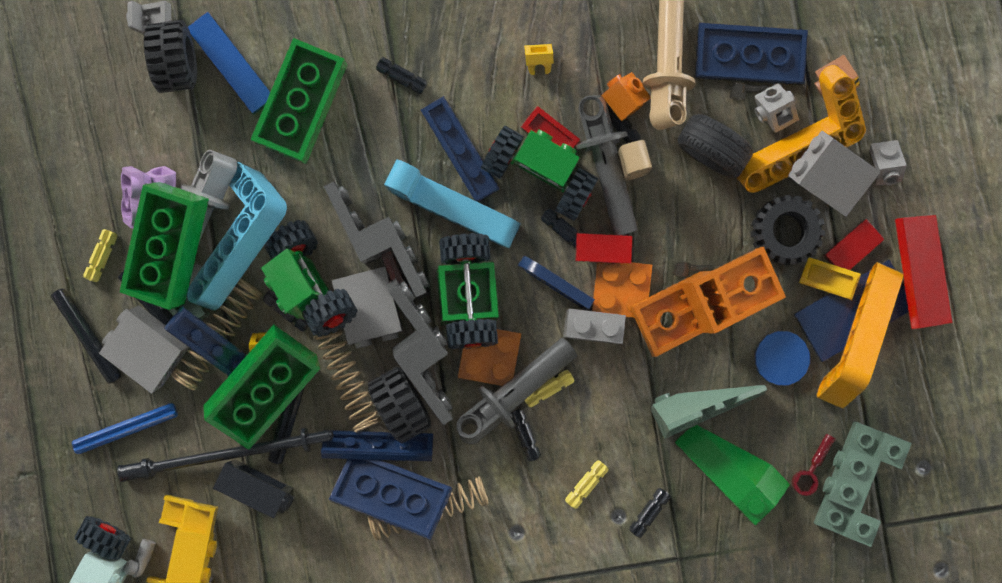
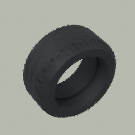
M702 114L693 115L678 137L680 148L688 155L711 170L728 178L740 176L753 155L752 146L742 136L724 124Z

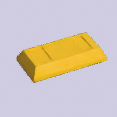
M808 258L799 283L852 300L861 274Z

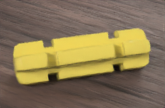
M107 229L102 230L99 237L101 241L96 244L89 260L90 267H86L83 274L84 278L92 282L99 281L102 274L100 270L101 268L104 269L112 251L110 247L112 244H115L117 234Z
M565 370L558 374L557 378H551L525 400L526 404L529 407H533L539 403V400H545L562 390L561 387L569 386L574 382L572 374L569 370Z
M598 460L593 464L592 470L588 471L574 487L575 491H571L566 497V503L572 508L577 509L583 502V497L586 498L599 483L598 479L600 477L603 478L608 472V467Z

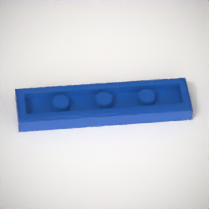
M209 12L205 13L188 26L190 34L254 115L264 108L270 91Z

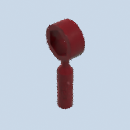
M826 434L812 458V465L809 471L801 470L793 476L792 487L797 493L808 496L817 490L818 479L813 473L817 467L822 465L836 440L834 437ZM801 475H809L812 479L813 484L809 491H801L797 482Z

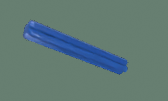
M174 403L167 404L73 440V450L76 454H81L178 416Z

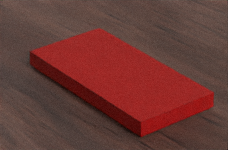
M936 215L895 219L911 328L917 329L953 323Z

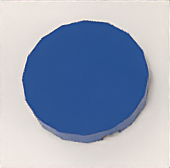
M777 331L766 335L758 343L754 353L756 369L767 382L775 385H790L799 381L806 374L810 364V352L806 343L798 335L788 331Z

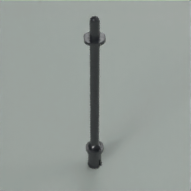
M305 427L301 428L299 436L255 443L249 450L244 446L158 462H154L150 458H144L141 462L119 465L117 469L120 482L140 478L150 480L158 472L300 446L303 447L305 452H310L311 444L331 441L334 438V433L331 430L309 434L308 429Z

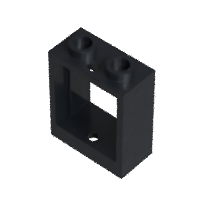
M236 459L224 464L213 487L214 490L271 518H275L279 514H284L285 511H288L295 496L291 495L294 487Z

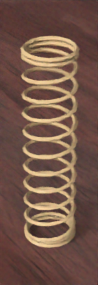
M241 278L237 284L254 296L236 287L233 288L250 306L228 296L226 299L245 316L221 305L220 308L231 316L237 324L217 314H213L232 333L230 334L210 323H206L220 335L223 333L228 336H235L234 331L226 323L234 327H241L238 319L232 314L241 318H247L246 312L239 305L248 309H254L253 304L245 296L254 300H260L261 296H263L258 289ZM187 350L207 370L181 359L200 379L194 378L177 368H174L175 371H172L171 376L183 386L194 391L198 386L192 380L203 381L201 374L197 370L209 372L208 366L203 362L208 361L191 350Z
M343 331L321 337L316 335L313 338L315 340L331 337L321 343L318 349L323 350L335 347L323 355L322 359L328 360L340 357L329 364L326 369L332 370L347 366L332 375L331 379L337 380L351 376L338 384L335 389L342 390L356 386L344 393L340 400L362 395L344 407L345 410H351L365 406L352 414L348 419L355 420L372 415L354 426V432L356 433L381 422L379 416L374 418L378 414L377 411L356 416L373 405L372 401L350 407L369 395L368 391L345 397L363 386L364 381L340 387L360 374V371L336 377L355 365L356 361L331 367L349 356L352 351L326 357L347 344V341L322 347L340 336Z
M480 476L475 478L480 498L472 481L468 480L471 506L461 484L458 483L461 509L453 493H451L449 497L451 513L447 506H445L449 516H453L452 500L458 511L463 513L462 495L468 507L472 510L474 509L472 490L481 506L489 504ZM367 516L374 539L376 541L381 539L380 529L389 538L391 533L390 525L387 524V535L380 521ZM392 526L394 531L400 534L401 529L398 528L397 530L396 527Z

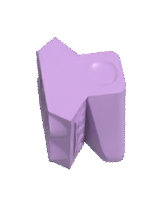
M132 166L122 167L121 187L123 198L121 212L123 222L130 228L134 227L142 186L161 182L176 187L175 171L162 166L144 173Z

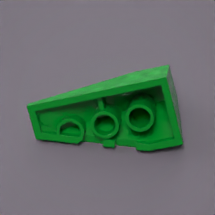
M698 425L688 428L675 441L677 446L747 520L754 525L760 522L777 505L790 486L771 464Z

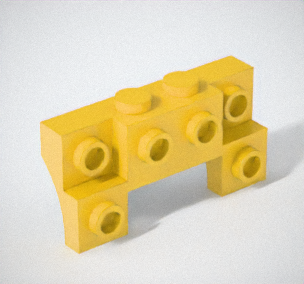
M165 495L159 523L178 527V529L176 530L167 578L162 579L149 576L146 582L209 583L211 568H208L209 558L214 557L217 547V541L213 540L215 534L213 530L218 507L193 502L194 500Z

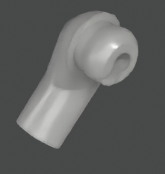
M142 539L135 561L129 560L125 564L124 572L126 575H132L133 578H137L143 574L151 559L156 544L154 541Z

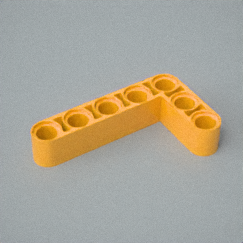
M836 65L828 66L823 69L819 76V84L828 117L754 153L741 175L736 177L747 191L755 193L789 177L788 175L792 171L794 163L804 155L812 139L818 136L822 130L846 148L859 142L864 137L866 126L855 83L841 68Z
M878 262L874 264L869 273L841 361L823 378L817 391V398L843 409L866 389L875 368L902 283L903 273Z

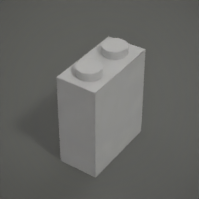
M822 130L818 136L812 139L804 155L794 163L792 171L788 176L841 214L847 216L879 175L880 171Z
M387 267L332 280L334 290L345 289L358 310L356 317L352 318L353 321L346 323V327H344L348 345L355 344L356 349L372 345L371 340L382 337L383 342L399 338L398 332L403 331L397 303L388 292L387 284L391 280Z
M136 306L130 310L125 309L116 320L119 323L114 331L111 330L102 341L104 347L99 354L152 394L163 387L189 347L167 332L162 322L141 306Z
M568 309L566 311L563 338L623 344L626 315Z

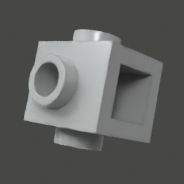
M779 83L754 96L757 107L754 109L756 116L761 123L766 122L775 133L799 121L794 95L791 91L786 92Z

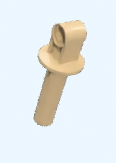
M659 0L657 72L643 79V86L651 91L650 122L657 130L667 129L685 122L687 117L686 91L695 87V79L682 73L684 0Z

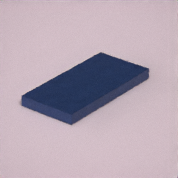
M699 23L695 78L803 86L805 84L808 30Z
M890 260L881 263L895 270ZM871 270L860 276L852 300L829 293L793 314L820 362L845 349ZM903 282L901 283L889 323L909 312Z
M347 459L329 500L332 503L431 541L453 489L450 486L381 460Z

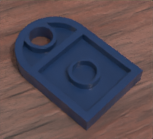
M523 256L518 264L525 272L585 311L591 307L595 300L526 256Z

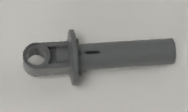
M586 96L580 101L578 109L587 140L577 144L576 148L586 147L585 151L592 150L614 235L627 234L638 230L616 144L621 142L619 138L628 135L627 132H614L607 103L602 96ZM590 100H595L599 104L600 109L597 115H591L587 111V103Z
M561 338L495 393L480 386L478 391L483 399L457 421V431L460 439L464 443L472 445L478 443L501 423L510 429L514 428L515 425L511 419L513 415L510 412L578 357L573 347L564 338ZM468 424H475L478 427L476 432L471 435L465 434L463 429Z

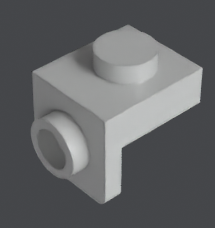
M135 1L128 2V12L126 14L128 28L144 35L147 24L171 21V4L166 1L144 5Z
M898 140L871 144L869 151L875 168L880 171L875 179L876 185H894L902 182L907 165Z

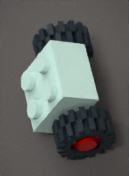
M86 516L74 539L79 544H82L84 548L91 551L84 555L69 583H123L127 577L124 572L127 561L122 559L121 556L131 540L130 536L125 534L123 530H119L117 526L110 525L107 521L104 522L102 519Z

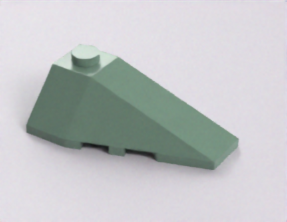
M765 385L678 393L673 396L666 393L654 399L655 404L652 405L650 410L664 439L764 395L767 388Z

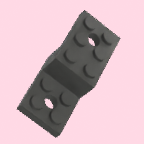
M335 182L325 185L324 188L360 261L367 265L394 252L415 297L421 299L429 295L426 289L431 286L424 272H417L414 264L418 263V260L410 246L405 247L402 241L406 238V235L398 221L393 222L387 217L365 228L359 214L356 211L352 212L349 207L353 202L347 190L343 186L339 187Z
M395 278L387 284L388 292L416 331L392 347L394 358L441 423L445 425L453 419L450 412L453 407L446 393L442 389L436 390L435 379L427 368L448 354L445 348L448 343L438 326L431 327L429 324L431 322L430 316L422 304L415 305L413 302L415 299L414 293L407 283L403 281L400 284Z

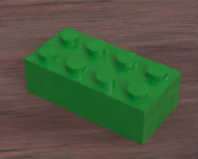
M293 38L250 140L256 145L306 165L348 66L345 59Z
M161 182L142 186L120 293L168 310L185 304L209 198Z
M273 325L203 405L204 421L249 450L320 370L317 355L276 325Z

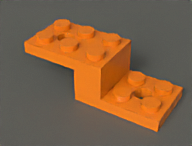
M759 247L713 271H700L630 306V309L652 357H657L702 333H717L786 298L764 247ZM748 276L752 277L755 282V287L751 292L744 288V280ZM665 312L670 313L672 316V324L667 328L662 326L660 322L661 316Z

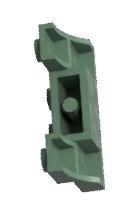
M853 421L842 451H838L833 461L835 469L832 477L828 476L824 483L823 492H825L814 524L871 547L881 521L861 513L877 469L880 462L902 469L912 443Z

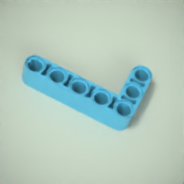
M396 159L384 184L390 193L469 231L488 235L490 241L506 248H510L521 225L518 221L422 176L417 168Z
M237 162V170L229 186L244 203L245 207L188 288V301L210 310H217L223 304L284 218L287 210L285 200L261 172L240 162Z

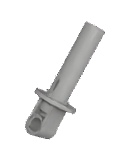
M207 150L202 156L192 185L181 184L180 186L182 190L209 198L200 240L214 207L226 210L230 208V204L223 198L237 170L236 159L213 150Z

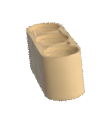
M645 140L631 142L619 148L618 156L625 181L645 176L650 172L652 164Z

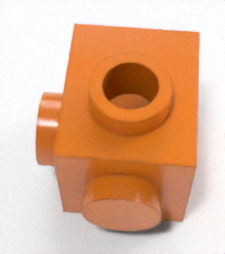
M632 72L623 78L620 74L607 83L609 89L601 95L621 121L634 114L651 99L642 82Z

